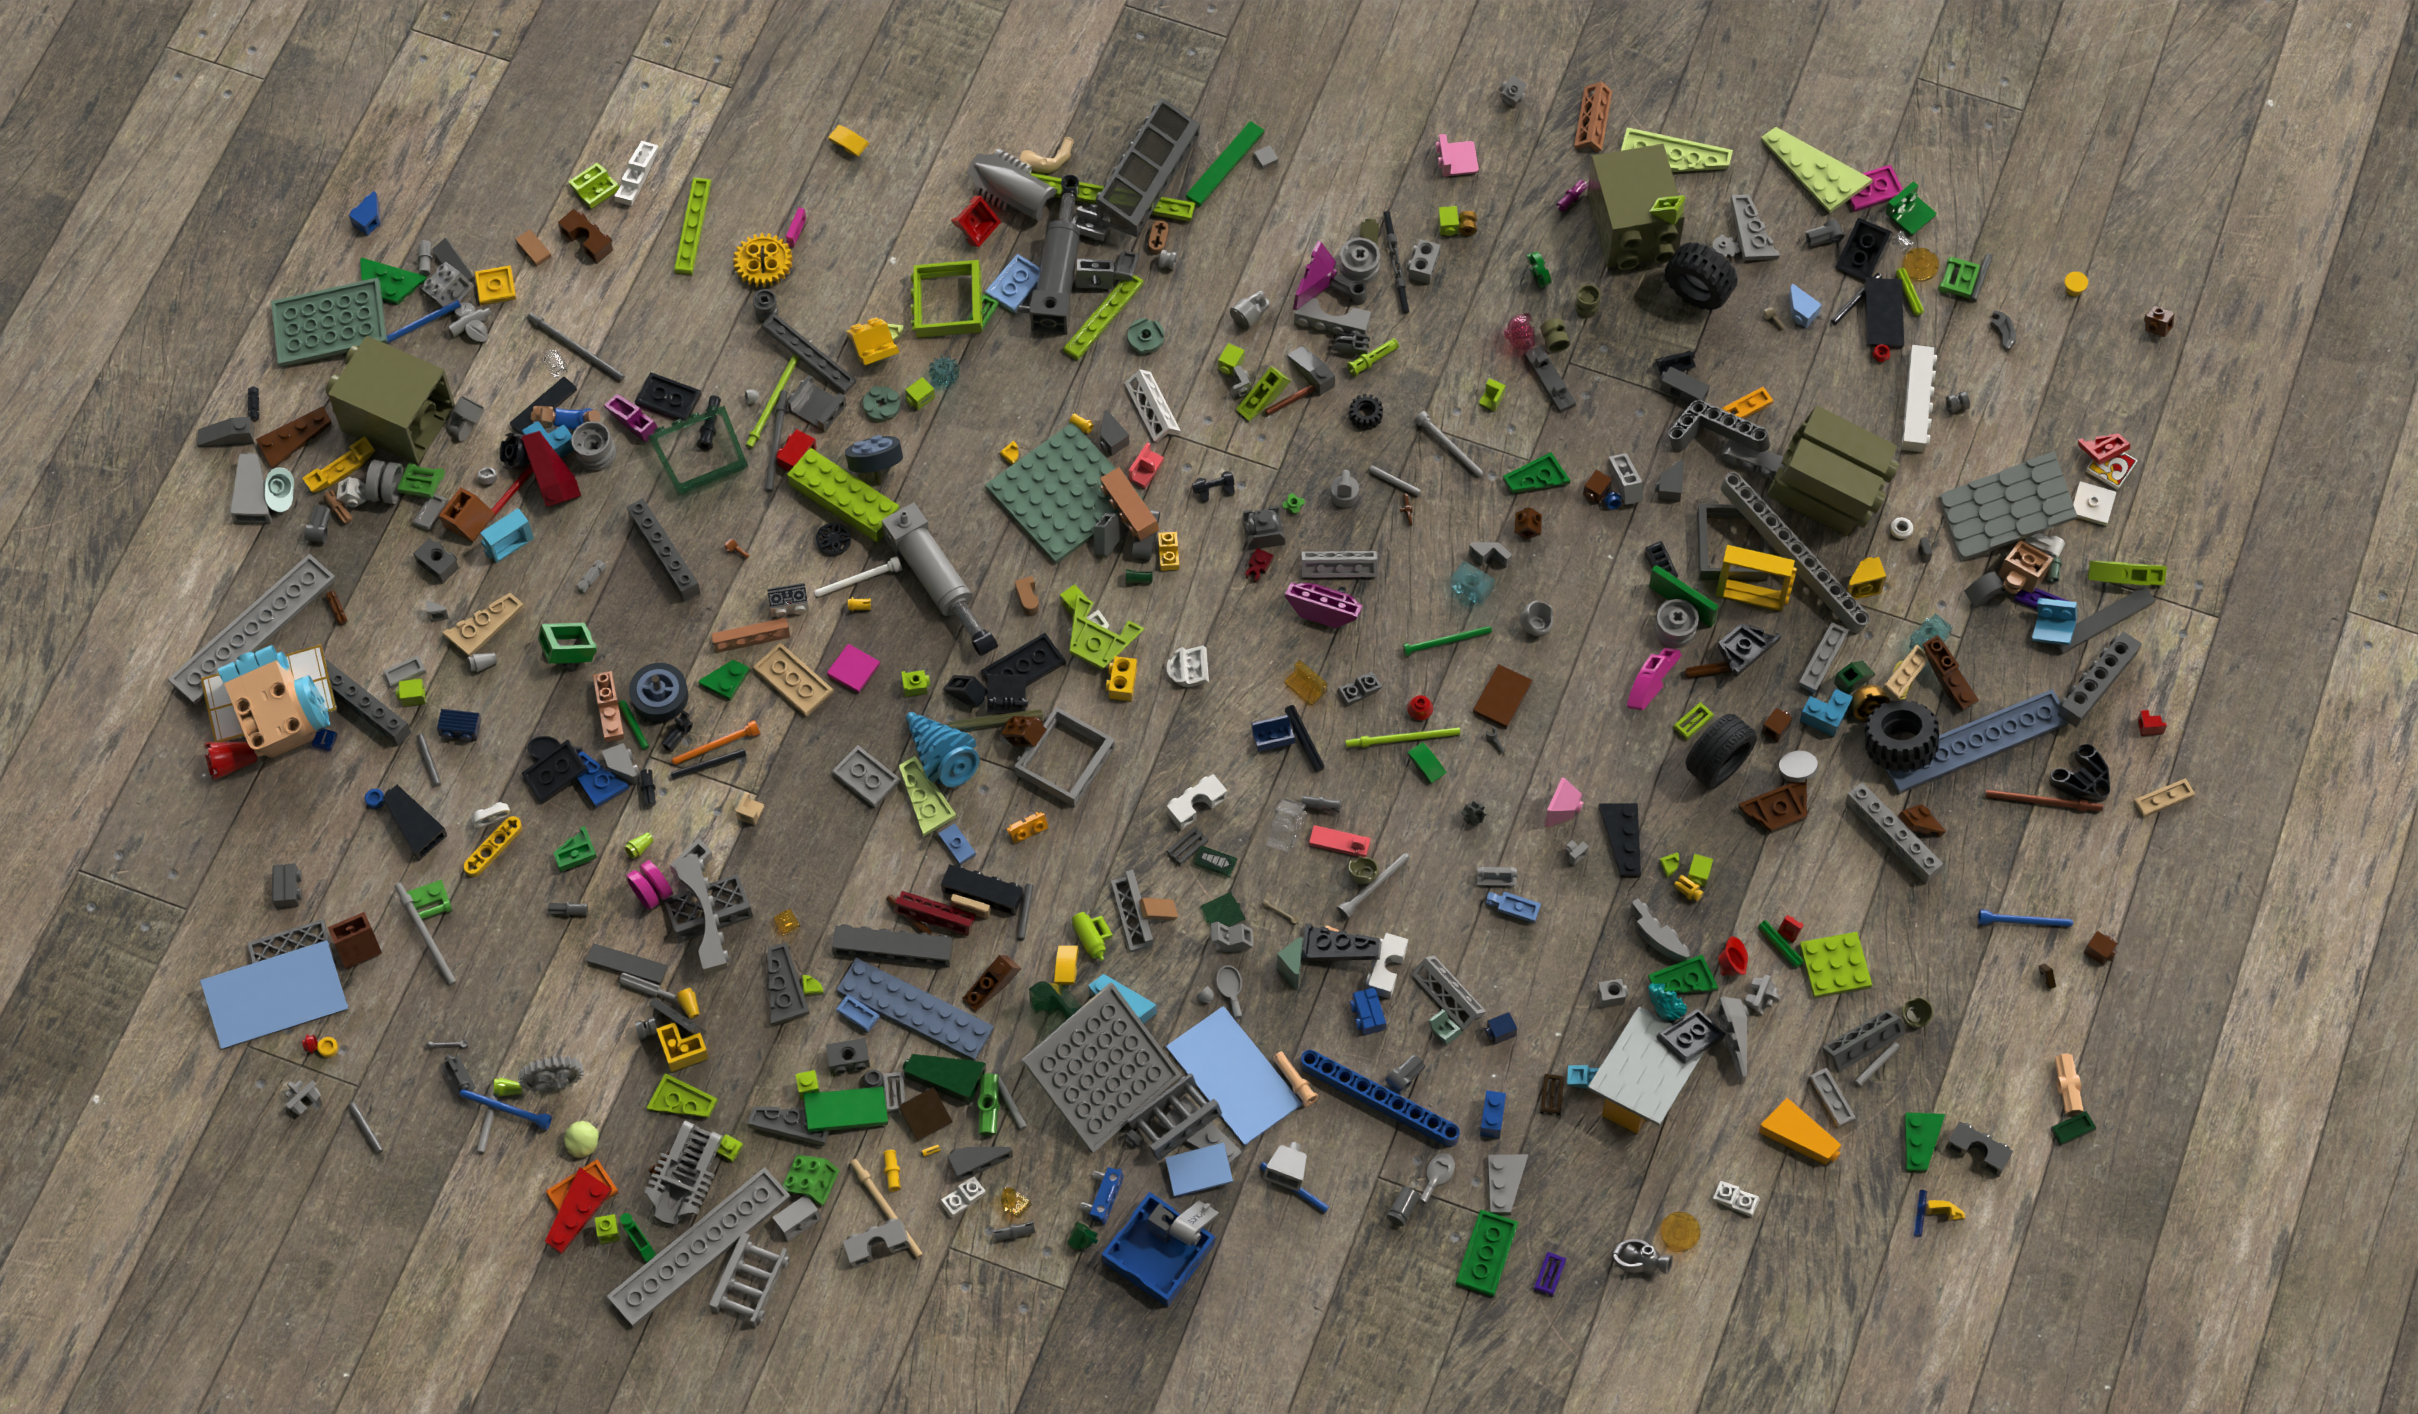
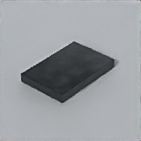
M650 372L635 400V405L686 423L701 395V390Z
M567 739L521 774L539 802L544 804L588 772L589 769L571 741Z
M1696 1009L1658 1033L1656 1038L1685 1064L1724 1039L1726 1033L1699 1009Z

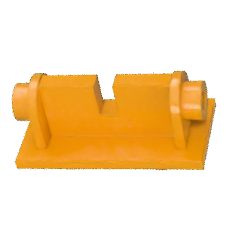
M1035 812V814L1025 818L1026 822L1024 823L1020 820L1012 825L1010 824L1007 832L1011 835L1013 844L1049 828L1045 814Z

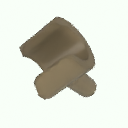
M1774 308L1764 310L1763 316L1766 320L1772 318L1781 330L1785 328L1777 318Z

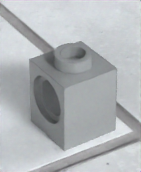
M1622 979L1598 983L1597 992L1601 1008L1625 1004V999L1628 997L1627 985H1623ZM1609 991H1616L1618 995H1611Z

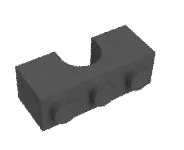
M1960 1121L1945 1147L1961 1157H1964L1965 1153L1971 1148L1980 1149L1985 1155L1981 1168L2000 1177L2013 1153L2008 1145L1998 1143L1990 1135L1980 1133L1974 1130V1127L1970 1124Z

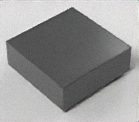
M1927 537L1920 538L1917 548L1922 562H1930L1932 550Z

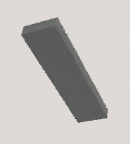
M593 943L586 960L589 964L619 973H626L661 985L668 968L665 964Z

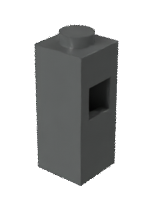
M1671 366L1667 372H1663L1659 380L1661 382L1660 390L1688 404L1696 400L1705 401L1709 393V385Z

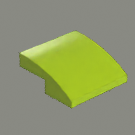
M598 162L568 181L571 188L591 209L615 194L620 188L608 175L607 170Z

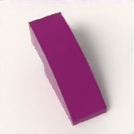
M616 394L604 405L621 424L644 442H647L659 431L654 420L644 415L639 407L619 394Z

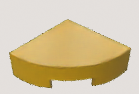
M1014 440L1000 451V455L1011 465L1016 463L1019 457L1018 446Z

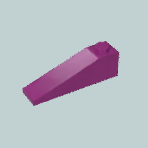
M1320 241L1317 242L1311 254V262L1307 264L1304 278L1301 279L1295 294L1293 310L1295 311L1326 289L1337 274L1338 270L1335 269L1336 261Z

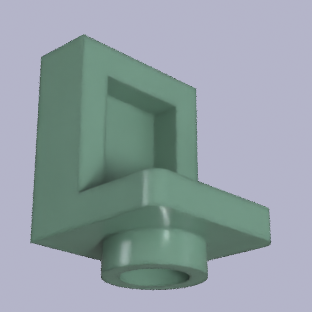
M1441 1010L1429 1019L1433 1034L1446 1045L1462 1034L1461 1028L1448 1018L1445 1010Z

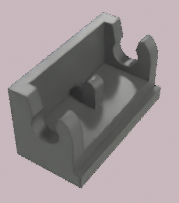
M1159 1203L1148 1218V1231L1167 1244L1170 1241L1168 1229L1170 1230L1171 1224L1166 1222L1165 1216L1172 1220L1174 1217L1171 1212L1163 1208V1205Z

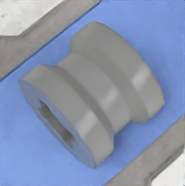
M1162 249L1159 268L1169 267L1170 270H1174L1177 252L1169 253Z

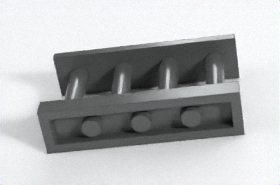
M1191 1073L1186 1077H1182L1178 1083L1127 1119L1130 1129L1132 1128L1136 1131L1140 1128L1152 1141L1153 1144L1150 1147L1158 1161L1222 1114L1220 1106L1215 1099L1206 1102L1194 1089L1197 1085ZM1186 1093L1201 1107L1194 1114H1190L1178 1100ZM1171 1104L1185 1119L1177 1126L1162 1112ZM1155 1116L1169 1131L1161 1138L1146 1124Z

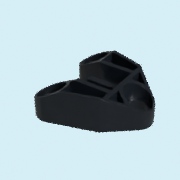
M2083 744L2077 748L2075 753V759L2083 768H2080L2076 774L2064 768L2055 769L2049 777V782L2054 788L2079 800L2103 802L2110 793L2109 767L2095 747L2090 744ZM2087 751L2090 756H2081L2079 752ZM2061 775L2064 780H2055L2053 776ZM2102 788L2106 794L2100 796L2095 789Z

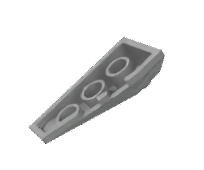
M1721 997L1716 1014L1722 1031L1726 1033L1725 1040L1740 1083L1743 1084L1747 1077L1748 1010L1746 1005L1743 1006L1741 999Z

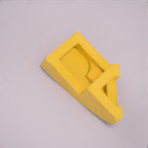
M1929 1200L1926 1204V1215L1947 1213L1948 1221L1965 1219L1964 1212L1949 1201Z

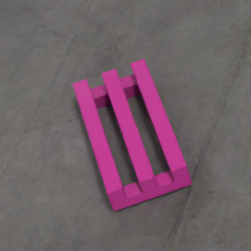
M798 207L786 235V242L791 248L795 246L806 221L805 209Z

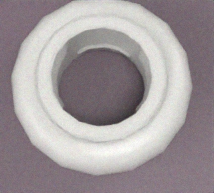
M1896 518L1890 525V531L1894 537L1906 539L1913 533V524L1907 518ZM1903 525L1907 530L1899 531L1897 526Z

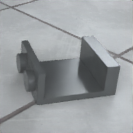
M810 375L806 380L800 382L797 391L792 393L787 400L788 409L791 413L823 432L827 431L847 406L844 395L839 393L836 397L814 385Z

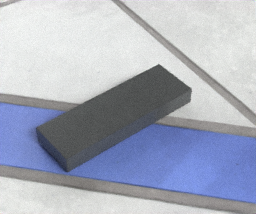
M444 238L432 249L442 264L447 262L461 272L470 282L475 279L473 273L447 238Z

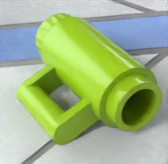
M1085 912L1074 915L1071 919L1072 926L1085 950L1093 959L1099 958L1100 961H1103V955L1106 953L1103 941L1113 937L1103 916L1091 919ZM1097 923L1104 935L1100 936L1094 924Z

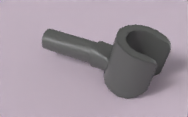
M1492 727L1494 734H1489L1486 730L1487 740L1494 742L1501 754L1504 753L1505 750L1498 740L1497 729Z

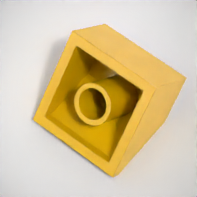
M1868 557L1861 561L1849 581L1847 591L1855 600L1882 593L1886 574L1879 557Z

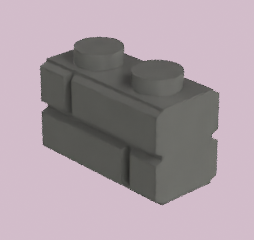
M294 863L272 866V902L277 909L298 907L299 900H302V889L299 888V882H302V871L298 870L297 865Z

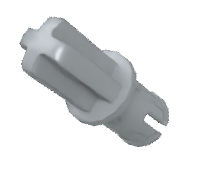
M426 240L420 242V255H418L419 273L424 276L431 274L430 262L432 261L431 242Z

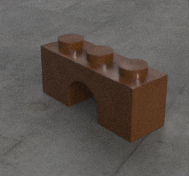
M573 209L558 221L560 232L573 242L579 237H588L582 243L584 252L597 264L613 251L612 239L607 234L600 232L595 223L591 224L582 212L578 213Z

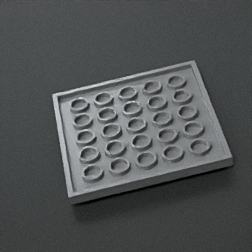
M1109 983L1021 1060L1092 1153L1128 1123L1127 1119L1133 1113L1138 1112L1152 1102L1181 1076L1113 983Z

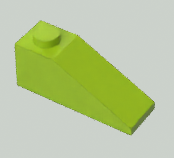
M1270 366L1236 410L1247 420L1251 421L1283 392L1291 380L1278 369Z

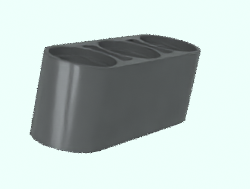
M1150 510L1159 524L1160 511ZM1157 532L1142 541L1135 536L1132 558L1151 560Z

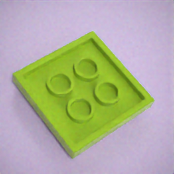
M1857 931L1800 942L1799 946L1814 999L1872 988L1871 978Z

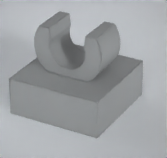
M1571 840L1566 845V851L1569 853L1568 862L1572 866H1575L1588 854L1589 846L1584 842L1578 846Z

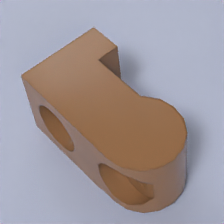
M1033 576L1014 581L1015 590L1024 613L1029 616L1037 614L1039 611V600L1033 594V590H1035Z

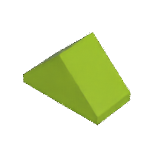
M1681 195L1658 198L1649 212L1675 225L1683 213L1686 197Z

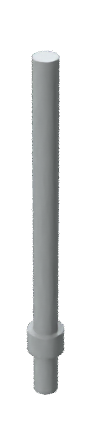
M401 882L395 884L394 887L401 898L402 906L406 907L445 979L449 985L455 984L456 980L415 909L412 897L406 893Z

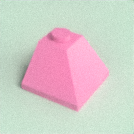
M1561 778L1547 809L1545 826L1547 827L1573 819L1576 812L1580 813L1584 803L1581 801L1582 793L1565 778Z

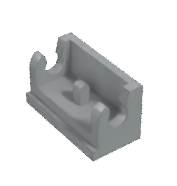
M804 1195L772 1217L777 1224V1228L788 1242L821 1220L818 1209L807 1195Z

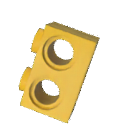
M1114 656V662L1109 665L1111 680H1107L1106 683L1109 699L1132 701L1137 674V659ZM1124 668L1126 671L1120 672L1119 669ZM1122 685L1124 688L1117 689L1116 686Z

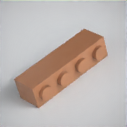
M1119 467L1100 478L1102 493L1104 496L1108 495L1110 497L1109 502L1114 510H1119L1123 523H1128V529L1133 537L1137 536L1142 541L1159 531L1157 520Z

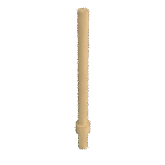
M857 1159L852 1160L850 1165L857 1173L858 1180L867 1187L888 1219H898L872 1182L868 1171L862 1168ZM907 1232L911 1244L908 1248L915 1258L918 1259L923 1253Z

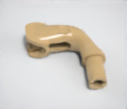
M1064 137L1061 148L1057 151V155L1054 158H1044L1036 155L1035 152L1025 150L1022 152L1020 160L1032 166L1031 172L1052 173L1070 159L1074 140L1070 137Z

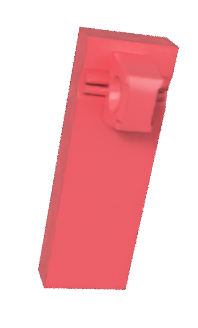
M1314 825L1309 846L1357 857H1366L1371 838Z

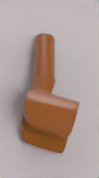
M730 539L725 543V549L729 553L736 550L745 558H749L750 555L743 551L734 539Z

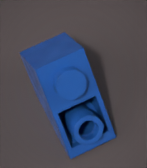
M375 191L367 195L349 214L351 224L367 236L380 225L379 200Z

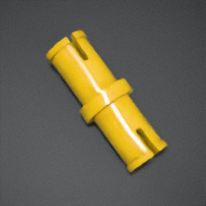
M886 1150L883 1152L886 1167L884 1174L887 1175L888 1190L891 1192L899 1191L901 1189L899 1180L900 1167L897 1166L896 1151Z

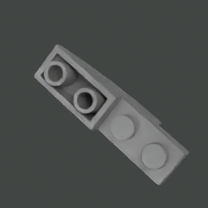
M1639 898L1634 900L1630 910L1638 919L1635 929L1641 937L1658 952L1680 963L1690 958V951L1685 944L1682 945L1678 940L1679 937L1674 929L1671 930L1668 925L1661 928L1659 921L1651 916L1648 906L1644 902L1642 903Z

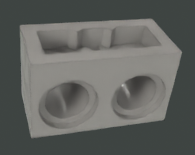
M1420 239L1418 246L1414 245L1412 251L1413 260H1409L1407 265L1409 279L1430 284L1440 256V244Z

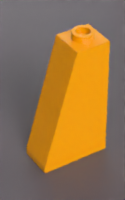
M1788 1098L1761 1123L1758 1131L1762 1135L1824 1165H1827L1830 1161L1835 1162L1841 1155L1839 1151L1842 1145Z

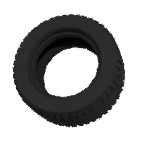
M1726 714L1720 717L1707 728L1691 748L1685 762L1687 770L1707 787L1714 788L1721 785L1740 768L1750 755L1757 741L1756 732L1735 714Z

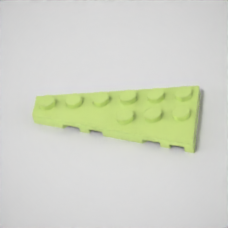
M1628 127L1626 129L1621 151L1664 143L1672 172L1729 169L1733 150Z

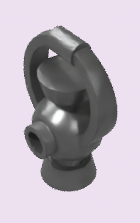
M1629 1239L1617 1244L1612 1253L1615 1264L1620 1269L1631 1273L1643 1271L1646 1274H1651L1659 1268V1271L1668 1275L1673 1264L1672 1255L1660 1257L1656 1249L1639 1239ZM1626 1248L1624 1262H1622L1619 1257L1623 1249Z

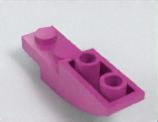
M1664 648L1659 655H1650L1637 675L1627 703L1629 709L1643 711L1664 686L1661 680L1682 656L1680 650Z

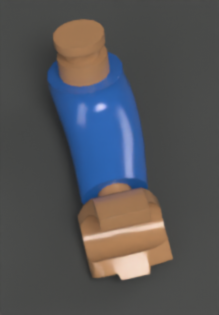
M534 406L533 412H531L533 423L539 421L543 428H551L552 425L557 427L565 425L567 429L575 430L585 422H599L601 418L600 413L591 408L581 410L555 408L553 412V407Z

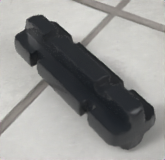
M255 386L248 388V411H250L248 412V417H251L252 421L259 420V412H257L259 411V389Z

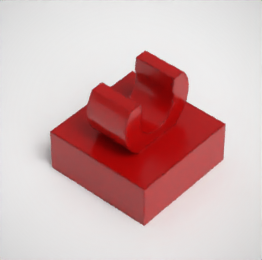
M1787 915L1777 932L1794 943L1804 925L1802 922L1795 920L1794 917Z

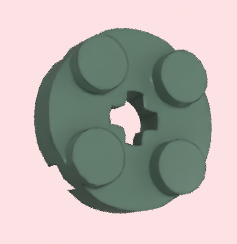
M1141 318L1134 321L1129 327L1128 343L1138 354L1152 353L1163 346L1164 330L1159 322L1155 320L1153 322L1148 320V318ZM1143 333H1145L1146 335L1150 334L1149 338H1142Z
M871 387L863 399V408L868 418L875 422H886V419L896 417L900 410L898 393L889 387ZM883 401L886 406L882 405V407H879L878 402Z

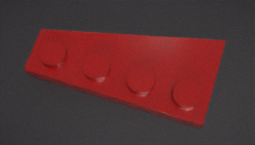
M579 1167L546 1237V1244L560 1254H563L612 1193V1189Z

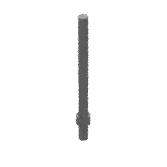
M785 390L780 391L779 403L776 405L777 417L765 488L767 492L773 491L777 466L776 454L780 446L784 414L787 413L788 405L786 401L788 392Z

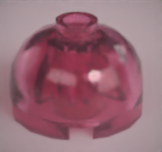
M1529 313L1515 315L1509 320L1507 329H1504L1505 339H1509L1510 344L1518 350L1533 349L1532 346H1535L1534 327H1531L1529 323L1532 321Z

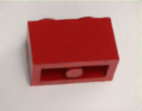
M796 429L793 434L788 436L785 446L780 448L776 454L778 466L790 472L810 448L816 450V439Z

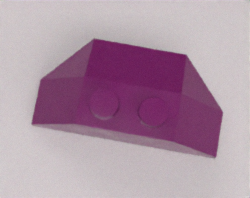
M1290 583L1285 593V598L1299 617L1333 628L1357 620L1363 606L1348 594L1314 583Z

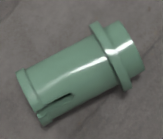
M2053 557L2054 559L2048 570L2047 581L2056 583L2060 581L2059 574L2062 562L2060 558Z

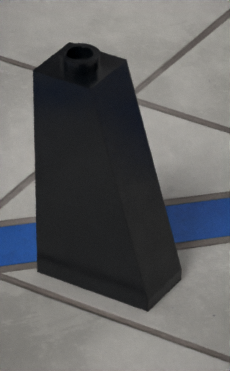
M398 784L386 791L383 796L385 804L415 858L420 861L448 836L446 830Z

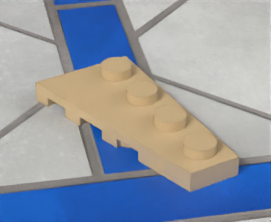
M509 593L491 603L483 611H477L471 618L458 622L457 626L450 630L446 629L442 633L468 657H471L472 654H475L524 608V604Z

